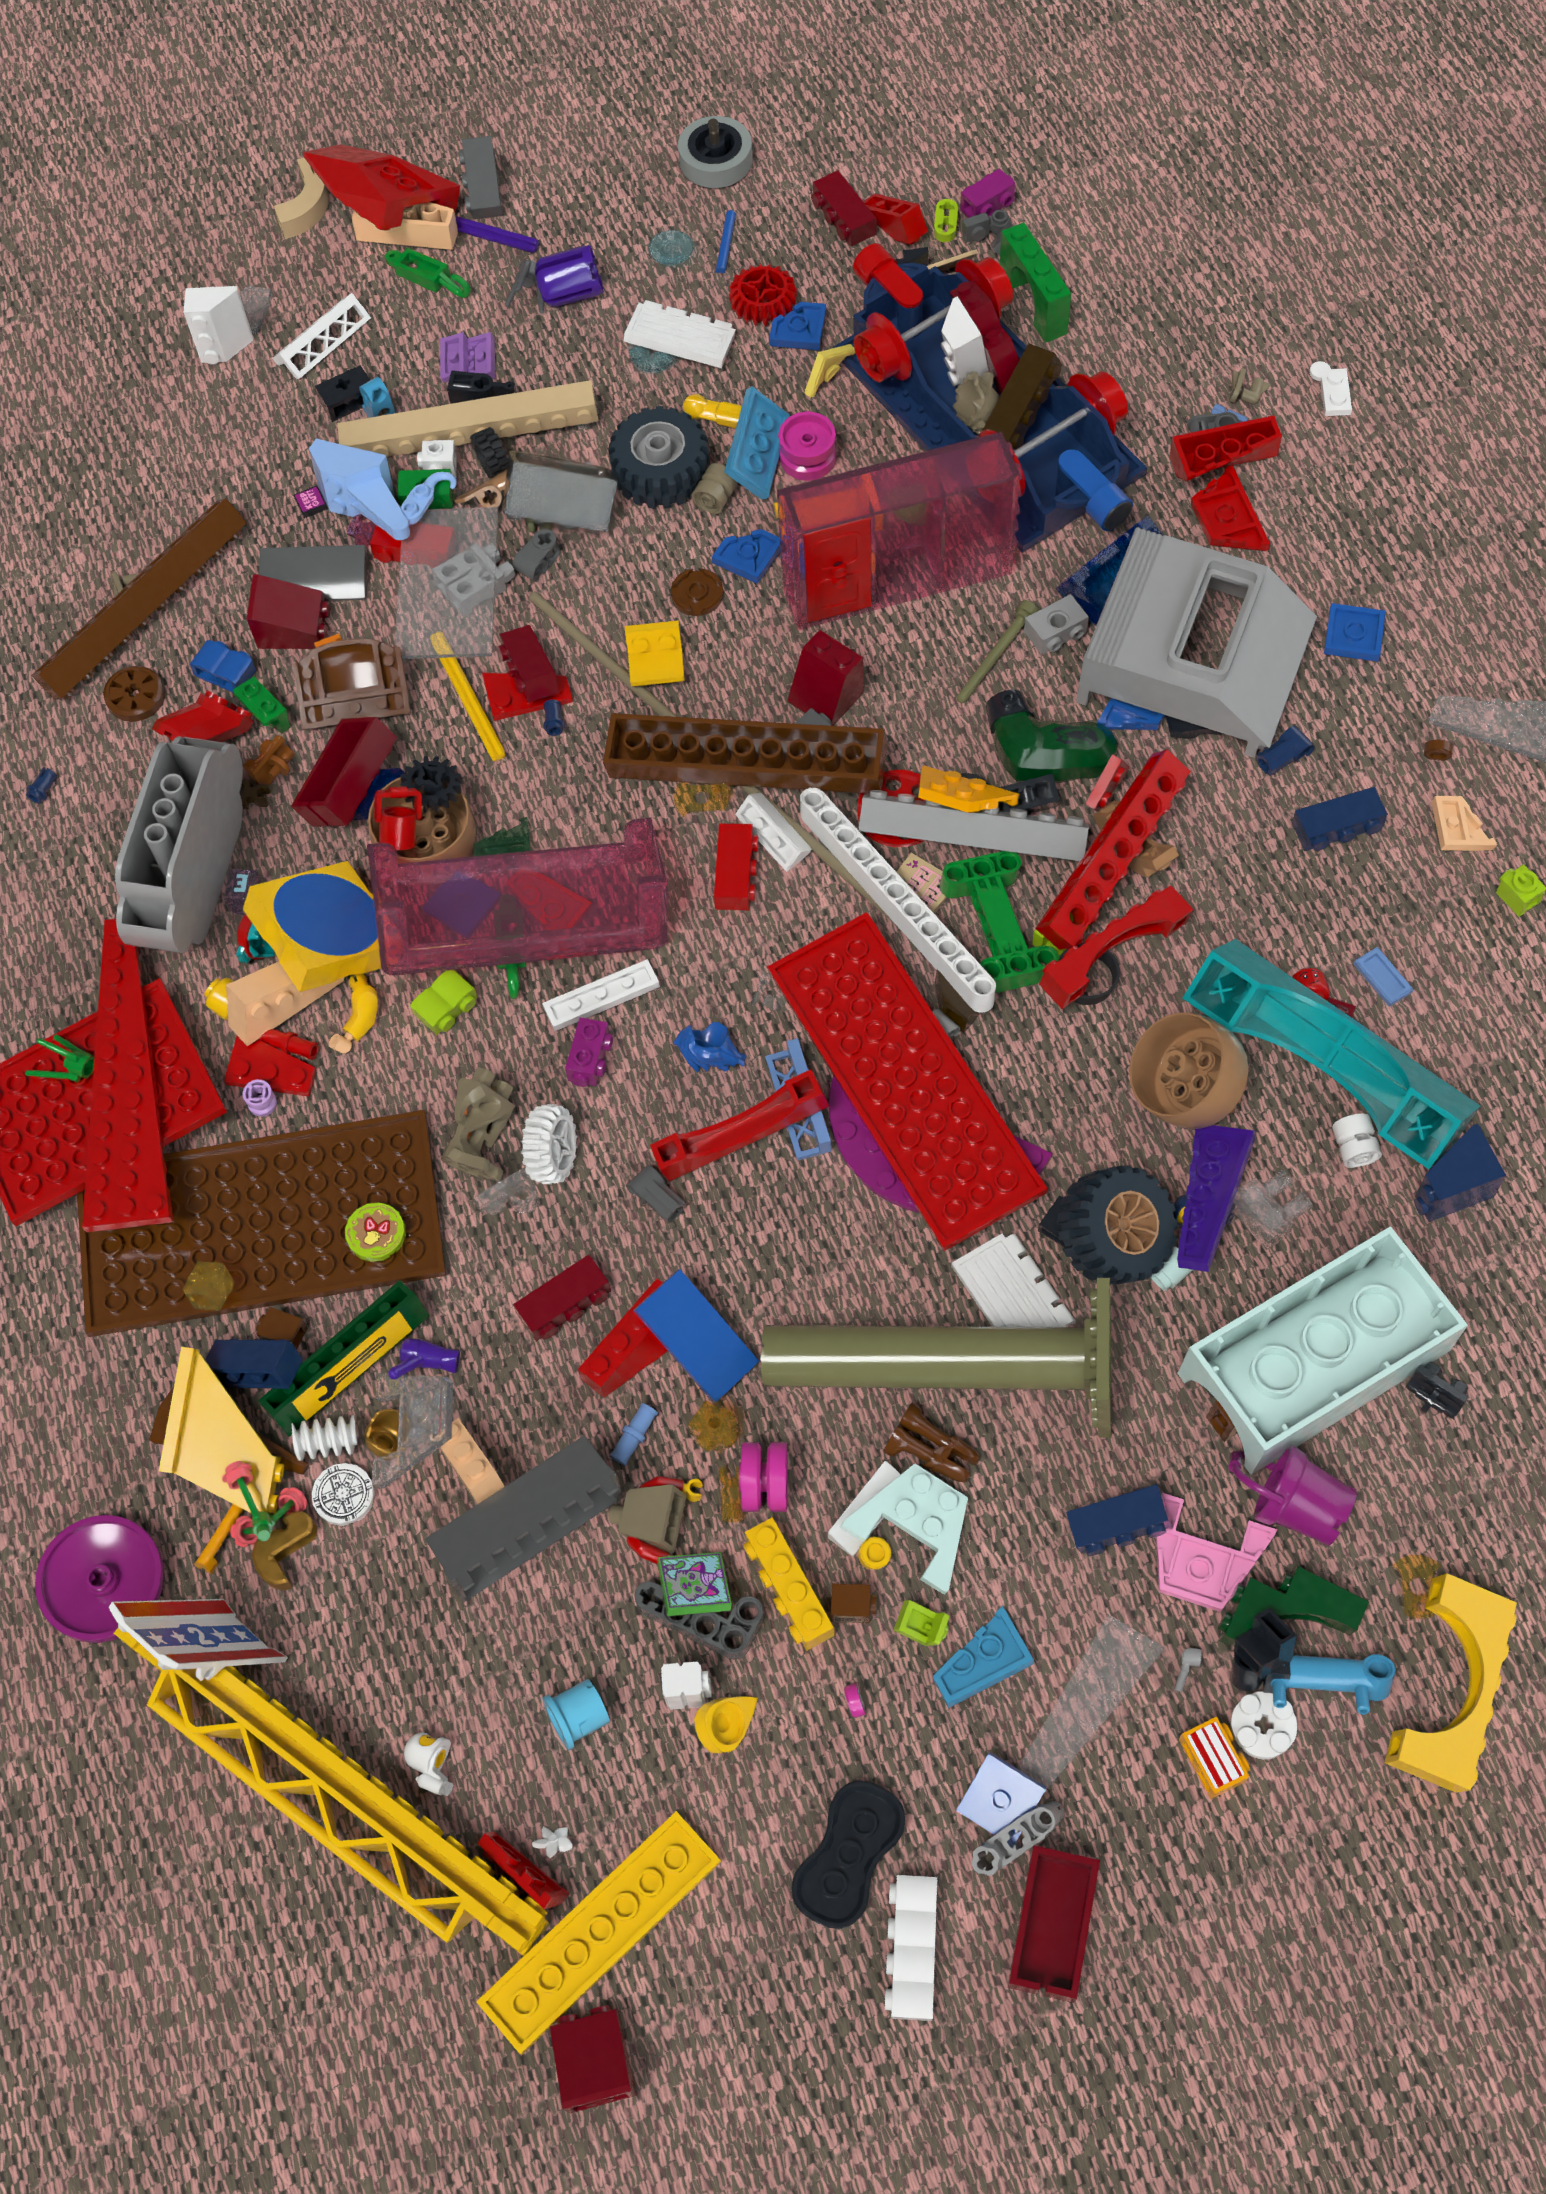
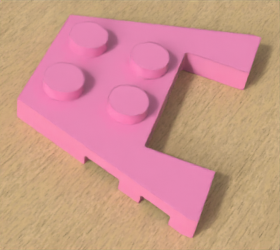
M1163 1493L1173 1527L1167 1528L1165 1534L1156 1537L1159 1592L1221 1612L1229 1602L1236 1585L1243 1582L1274 1538L1277 1529L1249 1520L1240 1551L1176 1531L1184 1499Z

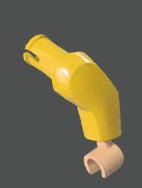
M355 974L357 982H355L353 976L349 979V985L353 991L351 994L352 1014L342 1028L346 1033L345 1036L335 1034L331 1037L328 1044L330 1048L340 1053L349 1052L352 1046L351 1040L353 1039L358 1042L375 1023L378 1007L377 991L368 985L364 974Z

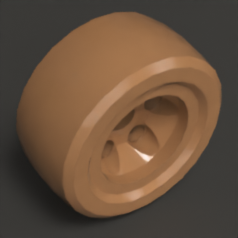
M401 778L391 781L381 790L389 789V787H401ZM463 792L457 794L456 802L449 800V808H445L443 805L439 806L438 812H435L433 807H429L428 811L424 812L423 806H421V820H416V846L407 850H390L379 845V823H376L374 819V800L369 809L368 830L372 847L382 865L391 874L402 880L413 883H430L451 876L456 868L460 869L464 866L475 847L476 826L474 815ZM381 798V809L390 806L414 809L412 801L406 803L405 798ZM437 831L445 832L442 837L435 836ZM419 842H427V845L423 848L417 846Z
M1174 1013L1153 1023L1137 1042L1130 1061V1085L1134 1096L1141 1106L1161 1121L1186 1129L1208 1127L1225 1118L1241 1099L1248 1077L1247 1055L1238 1038L1217 1021L1194 1013ZM1209 1057L1208 1065L1203 1067L1202 1062L1204 1058ZM1203 1078L1204 1083L1202 1087L1197 1088L1198 1080ZM1184 1086V1093L1180 1095L1178 1090Z

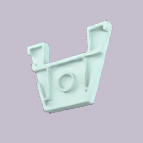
M915 1463L846 1518L840 1528L860 1541L865 1542L880 1516L884 1517L936 1552L920 1580L945 1595L950 1586L968 1497Z

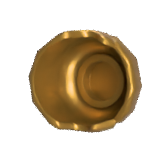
M390 1408L375 1413L365 1429L364 1438L368 1449L376 1456L392 1459L401 1456L408 1449L415 1431L412 1421L403 1412Z

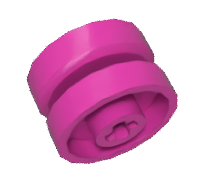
M807 411L796 413L782 423L778 438L780 462L784 471L793 478L804 481L817 480L827 475L834 468L837 458L836 432L832 422L820 413Z
M759 1442L742 1443L741 1462L739 1463V1492H741L742 1512H759L762 1507L763 1492H767V1505L771 1512H787V1442H771L767 1448V1462H763L762 1447Z

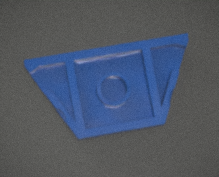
M1111 698L1097 723L1102 724L1107 729L1158 730L1166 715Z

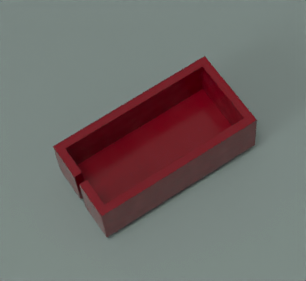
M376 716L341 719L292 803L291 808L312 827L329 825L347 826L353 820L360 802L366 797L367 790L373 779L378 776L385 758L391 753L397 736Z
M1033 1845L1007 1988L1036 1995L1040 1988L1045 1989V1997L1075 2003L1078 1996L1100 1860Z

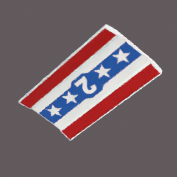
M224 1599L111 1602L109 1606L111 1613L118 1622V1628L122 1632H128L158 1660V1666L162 1670L196 1668V1677L202 1681L204 1677L210 1680L225 1666L285 1662L288 1658L274 1648L267 1647L235 1618L236 1614Z

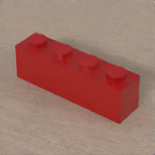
M1273 415L1172 436L1169 458L1176 477L1189 481L1214 469L1278 456L1282 434Z
M658 1278L578 1368L581 1380L604 1398L636 1376L646 1366L657 1361L660 1356L668 1351L633 1311L663 1283Z

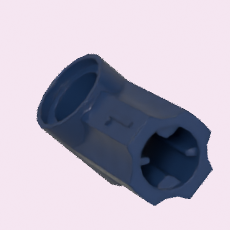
M1295 725L1288 728L1270 748H1266L1258 753L1256 761L1264 773L1271 776L1291 762L1295 761L1298 763L1300 762L1298 759L1305 755L1308 757L1314 751L1315 745Z

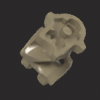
M477 1067L471 1080L461 1078L458 1081L455 1104V1121L458 1126L441 1160L447 1165L479 1179L485 1180L486 1178L500 1182L503 1170L490 1163L486 1158H483L480 1150L483 1142L485 1146L492 1148L515 1108V1105L508 1101L513 1086L496 1079L490 1089L495 1074L487 1069ZM492 1122L491 1128H490L489 1132L487 1133V1132H486L487 1126H488L489 1123Z

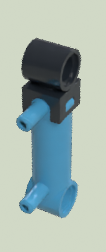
M1234 1652L1230 1679L1236 1688L1247 1692L1258 1689L1262 1685L1263 1680V1693H1273V1705L1277 1708H1284L1287 1705L1286 1694L1288 1688L1355 1693L1357 1712L1365 1715L1370 1712L1369 1700L1382 1701L1389 1696L1396 1668L1389 1658L1378 1654L1370 1655L1365 1660L1293 1655L1291 1662L1260 1679Z

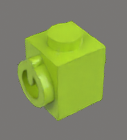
M1523 864L1516 870L1512 868L1507 870L1499 878L1500 884L1496 894L1520 917L1541 902L1546 892V887L1538 879L1537 875Z

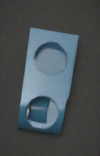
M378 376L359 387L364 403L362 408L369 418L377 417L384 408L387 410L385 415L395 413L389 392Z

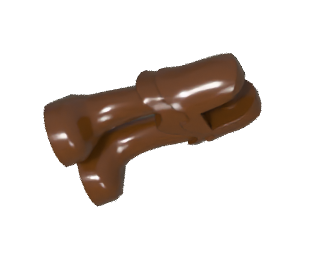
M913 1402L904 1413L899 1426L894 1430L883 1451L892 1457L901 1452L912 1454L926 1462L923 1465L924 1467L962 1483L967 1482L970 1474L964 1468L952 1462L954 1457L957 1456L971 1465H977L980 1459L978 1452L957 1436L952 1437L926 1420L922 1415V1409ZM906 1430L920 1434L938 1445L939 1448L935 1450L930 1448Z

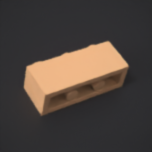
M459 1418L432 1435L477 1505L505 1487L497 1472Z

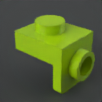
M905 1600L893 1631L925 1646L939 1645L948 1633L949 1626L947 1623L950 1615L944 1612L935 1613L911 1600Z

